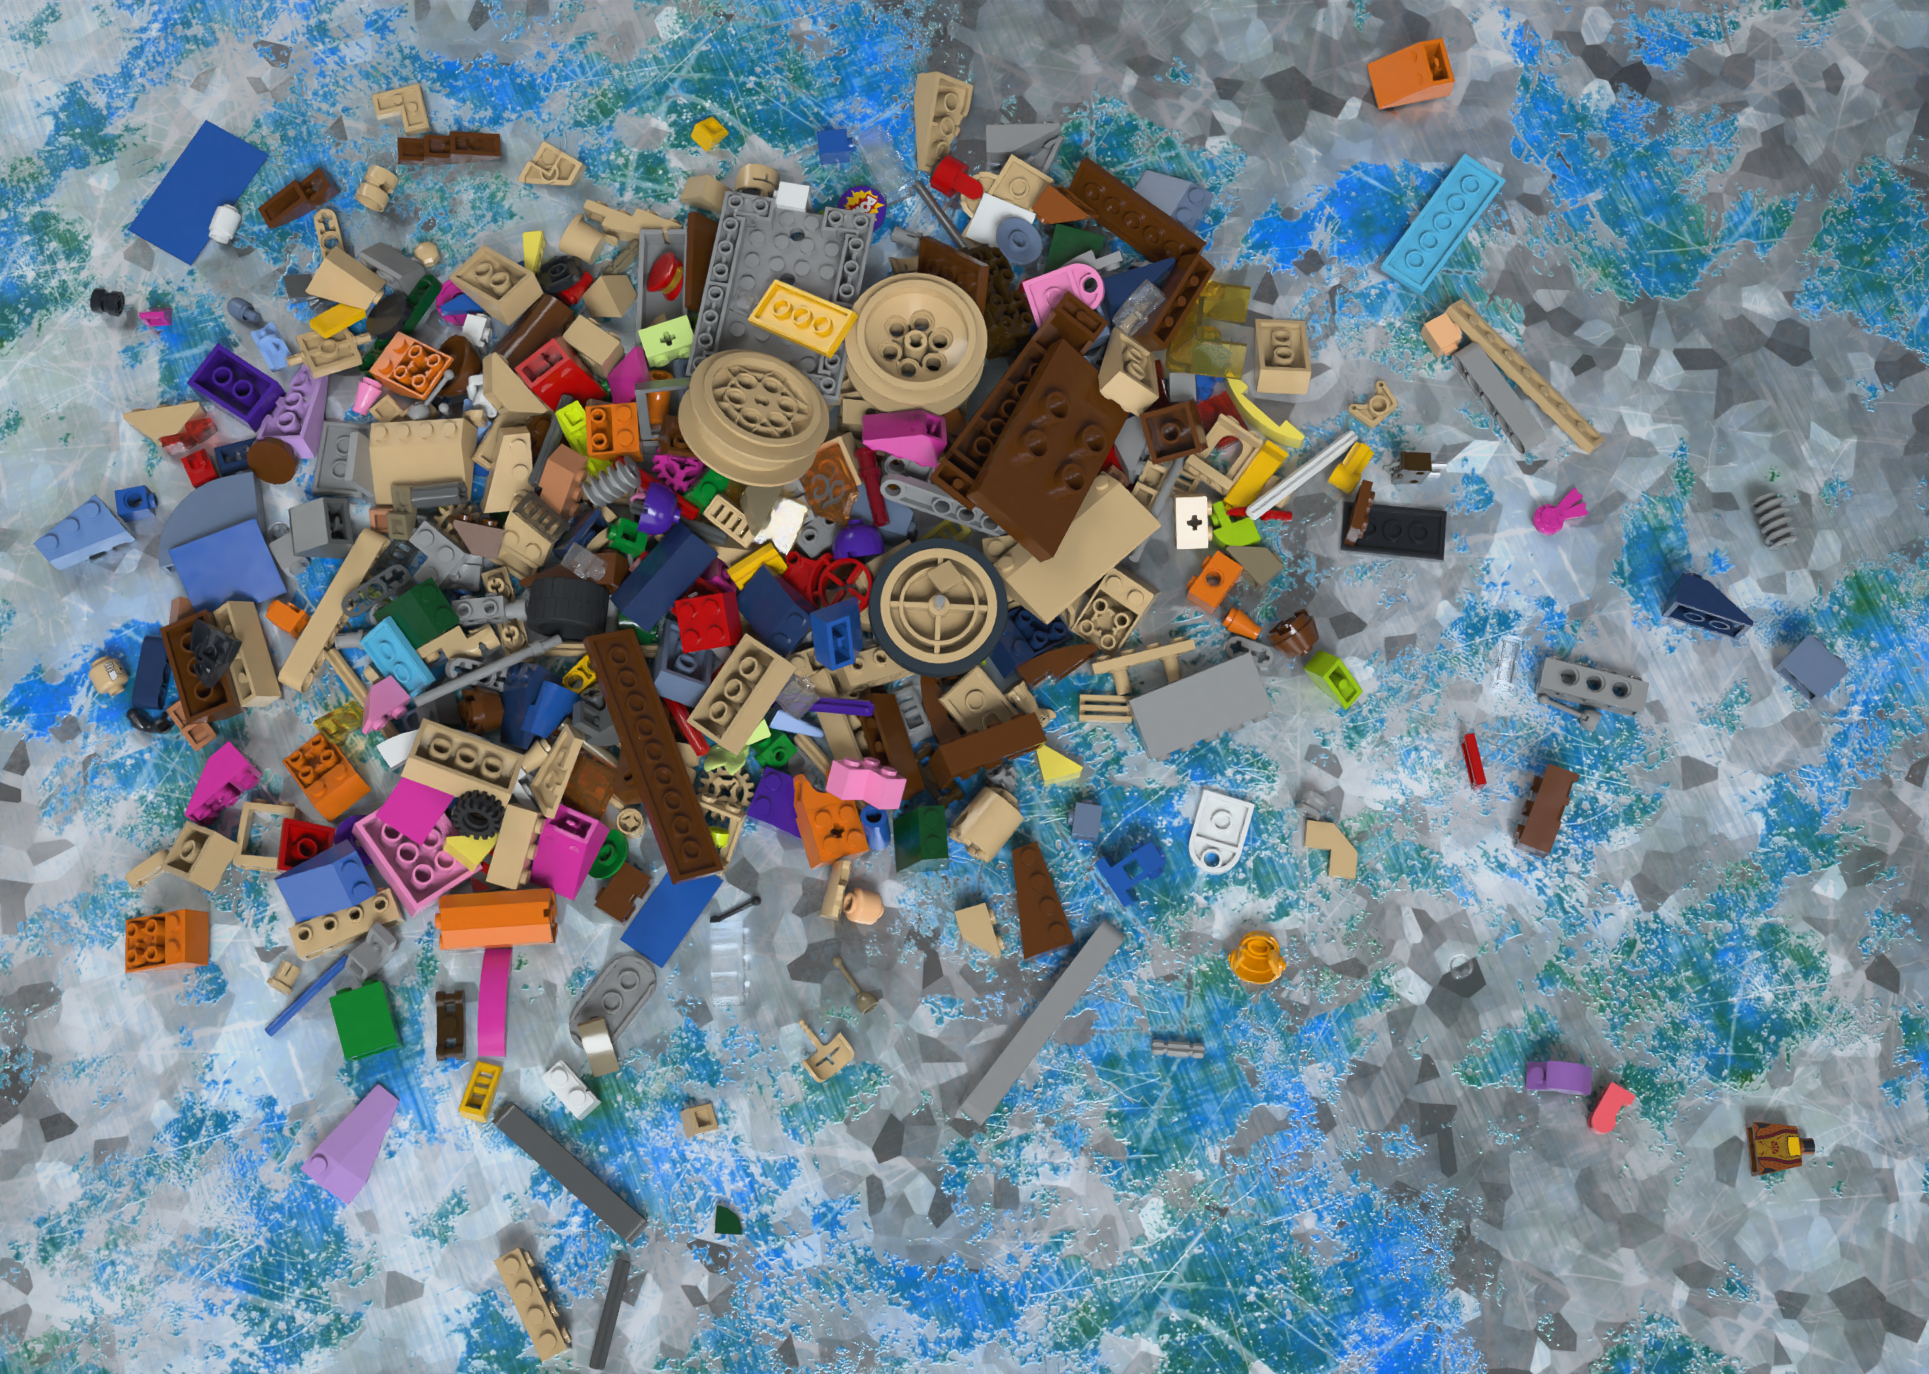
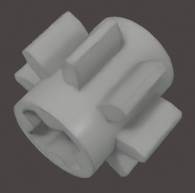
M1006 763L1000 764L986 772L985 776L988 780L984 784L986 787L1002 788L1011 793L1016 787L1017 782L1014 778L1018 774L1012 766L1008 767Z

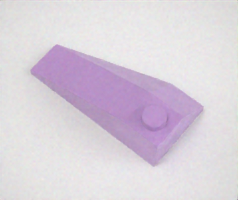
M303 363L289 383L291 388L284 397L278 398L276 401L277 407L271 415L267 414L263 419L257 439H264V437L277 438L287 443L293 449L292 453L294 456H297L298 459L315 458L321 439L329 375L313 379L309 368Z
M378 1084L316 1148L300 1169L320 1186L349 1205L368 1182L375 1158L378 1157L379 1148L385 1133L388 1132L400 1101Z

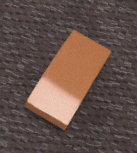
M180 700L166 710L195 752L218 737L209 722L188 725Z

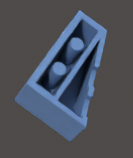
M95 494L33 544L48 562L60 571L88 560L92 555L102 551L108 552L113 550L112 547L125 542L130 543L136 539L108 506Z

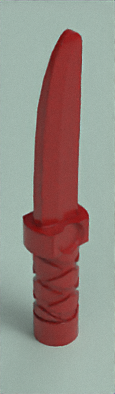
M1247 507L1232 508L1226 512L1227 516L1249 517L1246 515ZM1269 509L1259 518L1262 521H1269L1270 519L1291 521L1292 512Z

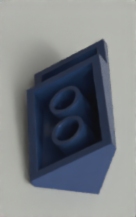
M679 520L678 524L676 523L609 599L624 616L649 633L665 613H670L675 607V601L681 600L719 553L683 521Z

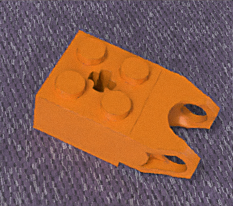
M830 767V769L826 770V784H825L826 786H827V782H828V778H829V774H830L831 767ZM803 774L793 778L796 822L811 869L831 865L838 860L855 859L869 851L854 800H841L828 791H825V793L816 791Z

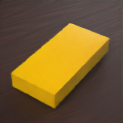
M340 303L309 320L310 328L327 339L365 318L366 310Z

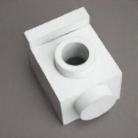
M467 314L461 336L468 338L476 346L480 355L486 356L489 354L486 344L491 342L493 336V329L489 324L491 318L484 314H476V316Z

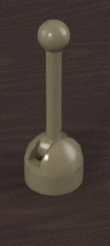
M839 956L834 957L832 964L840 969L858 994L856 1006L860 1013L865 1015L871 1012L880 1003L876 996L870 992H862L842 964V958Z

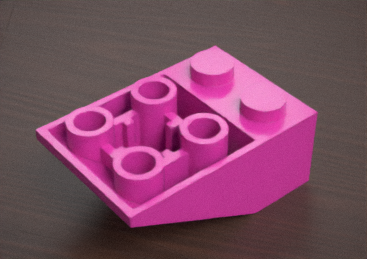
M922 409L863 415L862 444L872 450L888 452L899 459L905 458L914 461L922 467L929 466L935 468L947 445L945 417Z
M228 741L208 758L184 815L202 827L212 824L217 820L218 814L222 810L237 803L239 796L244 791L254 788L259 783V779L263 774L239 748Z
M559 804L554 819L546 818L544 830L539 837L538 852L533 861L529 881L543 888H551L554 893L574 901L610 829L599 820Z

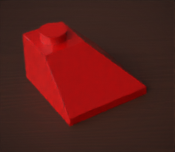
M283 818L276 871L282 874L333 847L335 828Z

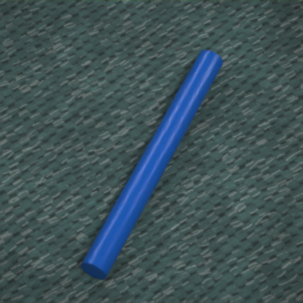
M343 954L264 1029L265 1032L271 1037L274 1036L345 968L348 956Z

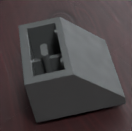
M322 497L289 508L294 556L345 559L354 545L348 499Z

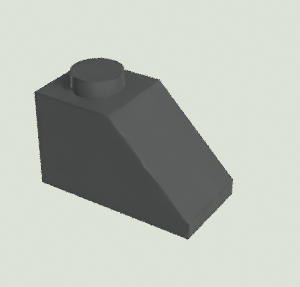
M444 676L433 682L426 688L425 692L450 682L451 679L448 676ZM454 691L422 706H416L420 725L423 718L452 729L462 725Z

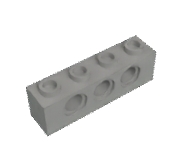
M1558 656L1546 657L1540 664L1534 692L1536 694H1545L1548 697L1636 719L1644 712L1649 682L1642 681L1641 677L1634 675L1624 677L1616 675V672L1613 670H1596L1590 668V665L1581 662L1575 664L1565 662V659ZM1561 674L1568 675L1572 680V684L1564 683L1561 680ZM1586 682H1595L1598 689H1589ZM1612 687L1620 688L1623 692V697L1616 696L1613 693Z

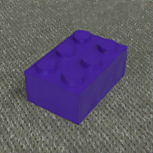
M217 343L187 382L195 394L255 433L261 427L266 415H270L276 408L278 398L286 395V392L277 381L219 343Z

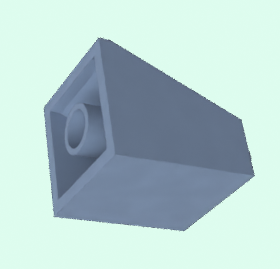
M863 481V484L858 485L846 520L863 519V524L873 525L872 513ZM884 498L890 524H886L883 527H875L881 533L884 545L895 548L907 540H910L911 544L914 543L918 535V530H916L918 522L914 520V512L903 504Z

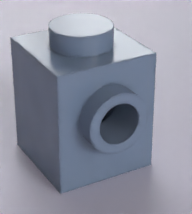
M1082 800V803L1076 802L1075 810L1070 809L1068 825L1073 826L1072 839L1097 842L1103 806L1097 805V802L1092 800Z

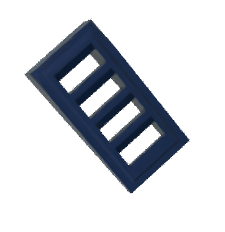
M257 437L214 448L215 459L222 477L249 469L245 450L251 447ZM239 453L241 460L237 461L235 454ZM226 457L230 458V463H226Z

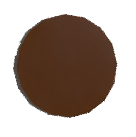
M273 437L257 439L247 451V463L250 470L264 482L274 485L285 484L291 481L298 470L299 461L297 456L295 457L292 453L293 449L287 443Z

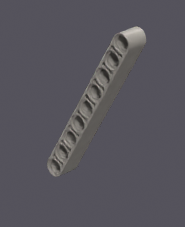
M1106 920L1101 923L963 1103L960 1110L980 1126L986 1122L1126 938L1125 934Z

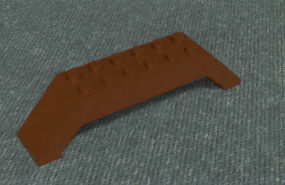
M1068 291L1027 342L948 448L930 475L929 480L969 511H972L975 504L966 497V494L1049 346L1063 338L1083 356L1109 322Z

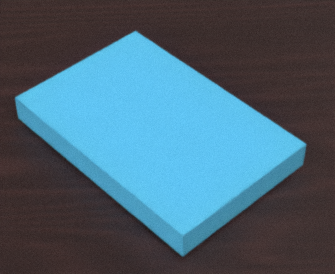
M391 616L383 619L359 641L384 678L391 675L411 697L409 703L413 701V697L420 695L436 681Z

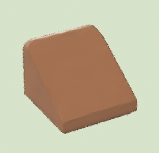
M393 505L372 506L369 509L371 530L381 535L389 534L386 513L393 512Z

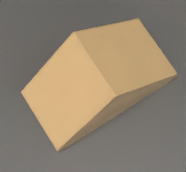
M709 174L691 177L686 181L680 202L721 214L725 192L734 191Z

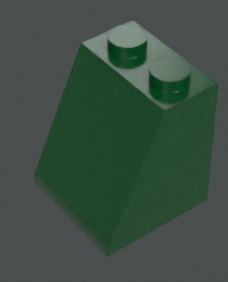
M1056 223L1044 274L1057 270L1068 261L1090 250L1095 251L1097 259L1103 257L1109 236ZM1094 278L1085 281V290L1095 286L1096 280Z
M432 577L413 587L373 614L378 624L386 617L391 616L415 650L460 622V619Z
M945 805L917 807L893 821L897 874L949 870Z

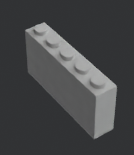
M1251 652L1242 653L1125 700L1148 759H1156L1157 762L1172 757L1170 752L1180 749L1181 752H1185L1195 748V742L1204 739L1205 743L1213 741L1220 737V732L1227 729L1229 733L1244 728L1243 723L1249 720L1256 723L1267 719V713L1273 711Z

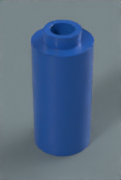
M869 804L863 808L860 815L863 832L869 848L883 850L891 842L886 809H877Z

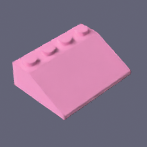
M382 807L356 822L352 829V833L412 918L437 903L440 896L448 895L483 869L480 864L472 873L443 850V843L446 837L460 836L445 813H443L422 846L377 818L376 815Z

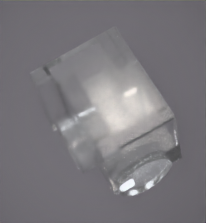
M574 542L560 564L584 580L591 577L595 581H599L604 576L605 569L609 563Z

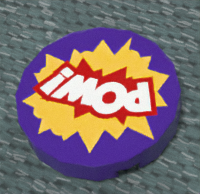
M857 186L848 189L842 194L837 204L839 209L876 214L873 232L878 230L885 221L887 208L884 198L877 190L868 186Z

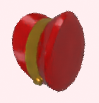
M667 252L656 260L648 274L646 284L648 292L660 291L667 301L675 300L680 294L683 285L684 265L672 252Z

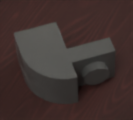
M581 700L573 705V727L586 733L585 742L596 746H612L620 743L607 707L599 711Z

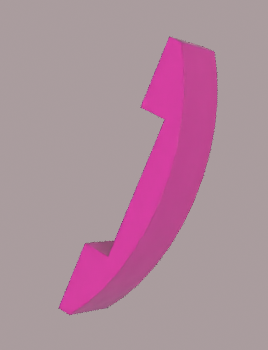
M485 949L478 1002V1056L506 1057L508 1033L506 1017L509 976H511L512 949Z

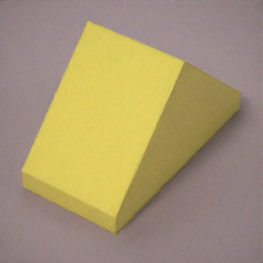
M1043 745L1042 748L1035 750L1043 786L1081 776L1083 772L1082 766L1048 746Z
M495 833V836L492 838L488 836L487 840H483L481 836L479 840H475L474 835H470L469 838L466 836L446 837L443 843V850L473 873L496 846L499 833Z

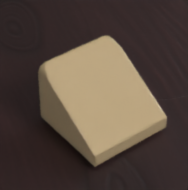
M950 560L926 573L939 595H943L963 583V578Z
M711 1102L690 1107L680 1112L687 1138L719 1129Z

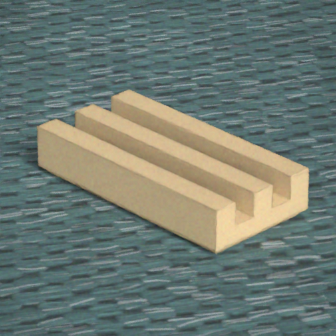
M1080 694L1079 722L1131 724L1132 717L1125 700L1132 698V696ZM1085 702L1124 703L1126 706L1085 705ZM1085 711L1126 712V716L1084 714Z

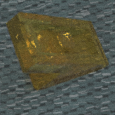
M353 700L314 720L313 725L330 743L342 747L349 734L362 728L364 710Z

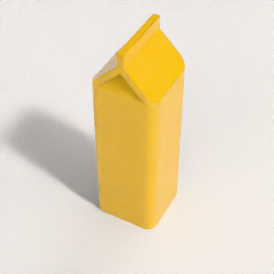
M1267 440L1222 500L1226 511L1237 507H1248L1255 502L1267 481L1273 474L1277 473L1289 454ZM1234 516L1238 520L1244 518V516Z

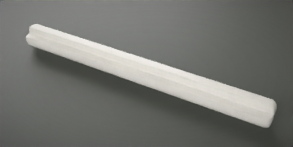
M1348 430L1249 505L1246 515L1251 520L1259 518L1351 448L1357 442L1358 436L1352 430Z

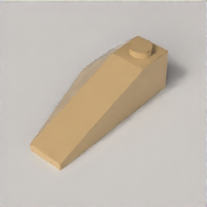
M937 71L917 75L914 109L918 170L932 174L937 163L945 155L950 154L952 140L955 136H958L961 130L959 128L961 120L967 116L970 110L973 85Z

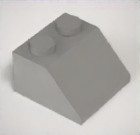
M380 242L361 251L358 255L365 267L387 281L386 286L406 298L419 280L427 275L421 261L412 256L409 259L403 255V252L398 247L392 244L387 246Z

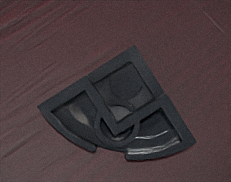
M195 619L191 633L190 651L194 652L195 660L199 664H194L193 667L199 680L207 688H212L234 661L242 641L205 621Z

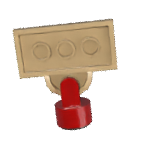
M950 154L945 155L937 163L930 177V186L948 198L953 197L957 192L961 193V206L964 212L971 218L962 236L971 248L983 245L965 236L984 192L1036 213L1031 208L1048 184H1054L1055 182L1049 176L1012 154L999 175L991 172H979V174L972 177L967 175L969 170L967 164Z

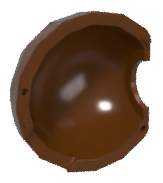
M455 334L449 337L438 349V351L454 359L447 368V370L450 369L454 372V378L448 380L437 394L447 398L467 393L468 378L480 375L481 357L476 346L465 336Z

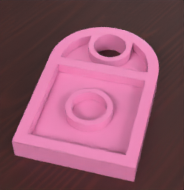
M1080 263L1071 264L1022 282L1037 328L1042 325L1068 291L1092 310H1096L1099 307L1105 294V284L1100 273L1093 267ZM1088 278H1094L1097 281V289L1092 293L1087 292L1084 288V283Z

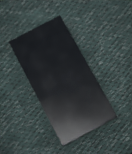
M1344 501L1339 553L1439 563L1444 561L1447 511L1372 504L1368 513L1369 521L1366 531H1364L1362 539L1357 538L1354 546L1344 544L1354 502Z

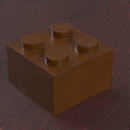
M1195 398L1149 410L1139 415L1153 465L1200 453L1208 448Z

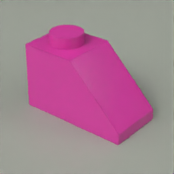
M716 557L700 578L716 585L724 593L733 591L736 593L737 585L727 572L729 567L724 561Z

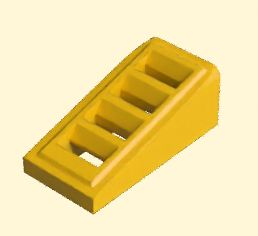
M477 1060L458 1109L462 1117L482 1123L487 1122L503 1073V1067ZM483 1072L494 1076L492 1079L481 1077L480 1073ZM477 1083L487 1085L489 1089L477 1087ZM474 1094L484 1096L485 1099L481 1100L474 1098L473 1096ZM470 1105L481 1107V1110L472 1108Z

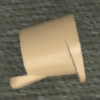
M579 213L566 228L559 244V251L578 257L588 264H593L601 254L606 242L612 246H617L619 239L613 235L601 233L585 222L584 215Z

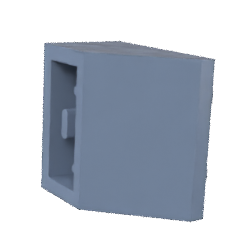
M1811 634L1795 646L1774 668L1779 675L1812 705L1819 701L1850 671L1843 659L1829 652L1823 641L1813 637Z

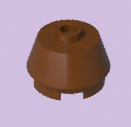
M1305 609L1294 612L1296 618L1293 616L1285 621H1280L1267 635L1271 642L1270 646L1288 659L1307 654L1313 649L1312 645L1319 639L1314 617L1309 616Z
M473 685L471 688L462 689V695L465 696L464 701H459V714L461 722L466 723L467 729H465V732L481 737L500 728L504 715V706L498 692Z

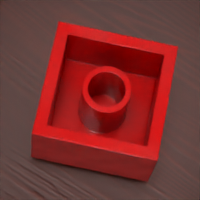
M735 591L675 601L683 653L737 645L743 638Z

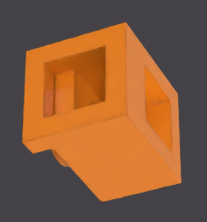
M274 600L269 605L265 615L272 624L296 640L311 619L305 611L300 610L289 601L283 604L279 600Z

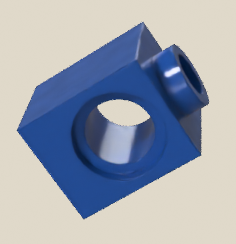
M146 485L114 491L117 515L125 523L156 517L155 508L158 507L157 496ZM142 499V503L138 507H133L137 500Z

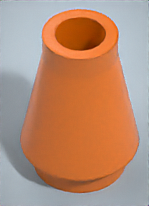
M1231 607L1221 625L1226 627V631L1248 637L1253 641L1262 629L1240 608L1235 609Z

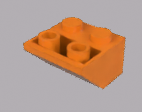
M636 402L585 407L588 457L613 463L618 456H628L634 462L644 461L643 440H641Z

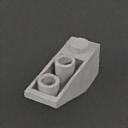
M1044 121L1037 124H1029L1028 122L1004 124L997 122L986 125V162L1006 163L1011 154L1020 159L1044 147L1049 141L1060 136V123Z

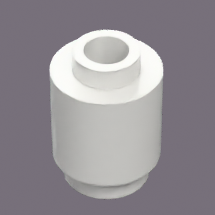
M227 204L218 206L209 226V237L217 242L228 244L229 239H233L241 220L238 209Z

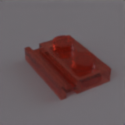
M1226 390L1222 394L1215 395L1197 405L1201 423L1206 434L1212 429L1221 413L1225 416L1230 415L1239 422V426L1247 431L1249 430ZM1234 436L1223 437L1217 443L1215 449L1217 452H1220L1240 440Z

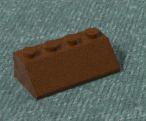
M207 609L160 628L188 725L226 720L248 711V707H241L230 668L212 688H207L195 673L193 665L199 663L195 660L194 652L190 651L191 633L195 619H200L217 627L213 612Z

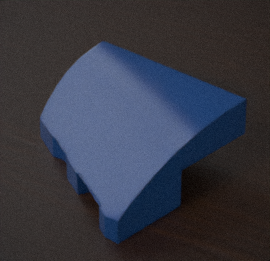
M544 680L535 705H530L521 730L546 739L573 712V705L580 700L582 701L581 696L562 686Z

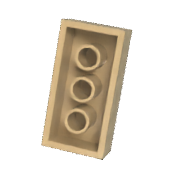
M745 633L686 722L738 756L797 667Z

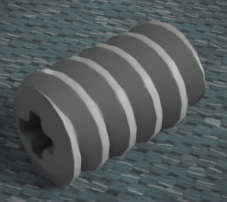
M624 457L626 465L620 460L616 461L617 470L611 465L607 466L609 475L603 470L599 471L600 480L594 475L590 476L591 485L586 480L582 481L581 485L584 493L595 506L604 508L607 503H612L616 498L623 497L624 493H630L633 488L640 487L641 475L635 462L630 457Z
M1778 492L1762 495L1752 501L1753 506L1758 507L1755 511L1756 515L1761 517L1758 521L1759 525L1765 526L1761 530L1763 535L1768 536L1765 539L1766 545H1772L1768 550L1789 546L1799 539V535H1790L1796 529V526H1787V523L1793 520V517L1784 516V513L1789 511L1790 508L1789 506L1781 507L1780 504L1787 499L1786 497H1778Z

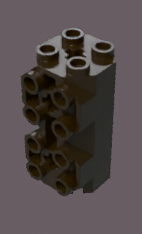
M983 244L971 249L968 247L959 249V251L990 265L984 315H982L987 329L985 358L988 361L1000 360L1011 356L1010 350L1017 348L1018 352L1021 351L1032 337L1029 329L1034 323V316L1023 294L1017 290L1011 291L1009 287L1014 278V273L1007 258L998 247L991 248L989 244Z

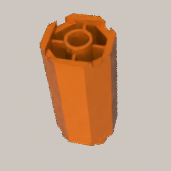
M551 888L454 894L439 897L440 913L435 914L436 929H441L439 938L441 950L454 951L556 944L558 923H555L557 905L555 893Z

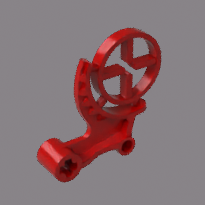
M791 551L787 554L786 562L789 567L782 575V578L818 609L820 607L816 597H820L825 607L843 601L847 592L841 589L831 603L828 602L826 597L827 580L830 578L838 585L845 587L846 583L832 572L844 564H856L857 566L846 582L853 585L864 570L868 579L867 594L864 597L851 587L848 588V592L861 601L859 604L860 613L868 607L874 576L871 570L862 562L852 558H841L831 562L833 558L831 553L822 555L817 561L811 560L796 551ZM820 576L818 590H816L817 581Z

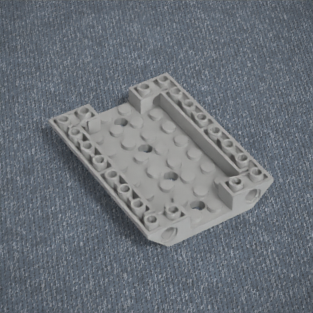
M726 191L685 376L692 377L696 367L703 360L718 352L735 349L752 350L772 355L798 369L816 386L826 405L839 402L848 358L845 338L832 358H828L753 326L747 319L774 279L782 281L787 277L795 280L792 286L851 310L860 297L876 214L825 207L824 215L777 208L776 198ZM795 232H800L804 235L801 241H793L790 237Z

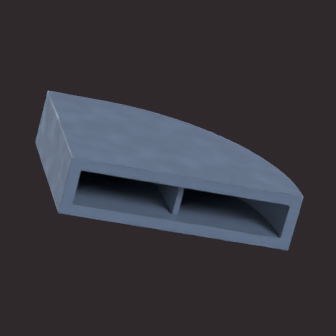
M239 471L236 475L210 481L195 489L177 505L164 526L159 542V567L167 575L177 573L168 550L254 518L268 546L261 481L253 471Z

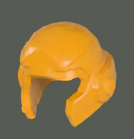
M1251 931L1245 934L1238 947L1228 954V962H1230L1233 972L1238 978L1249 983H1271L1279 978L1282 971L1286 969V962L1280 954L1279 943L1268 932Z

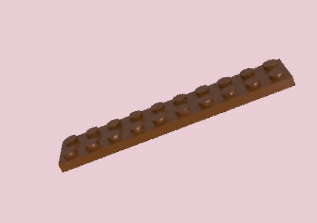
M634 629L586 637L583 640L586 652L672 884L676 885L720 874L724 870Z

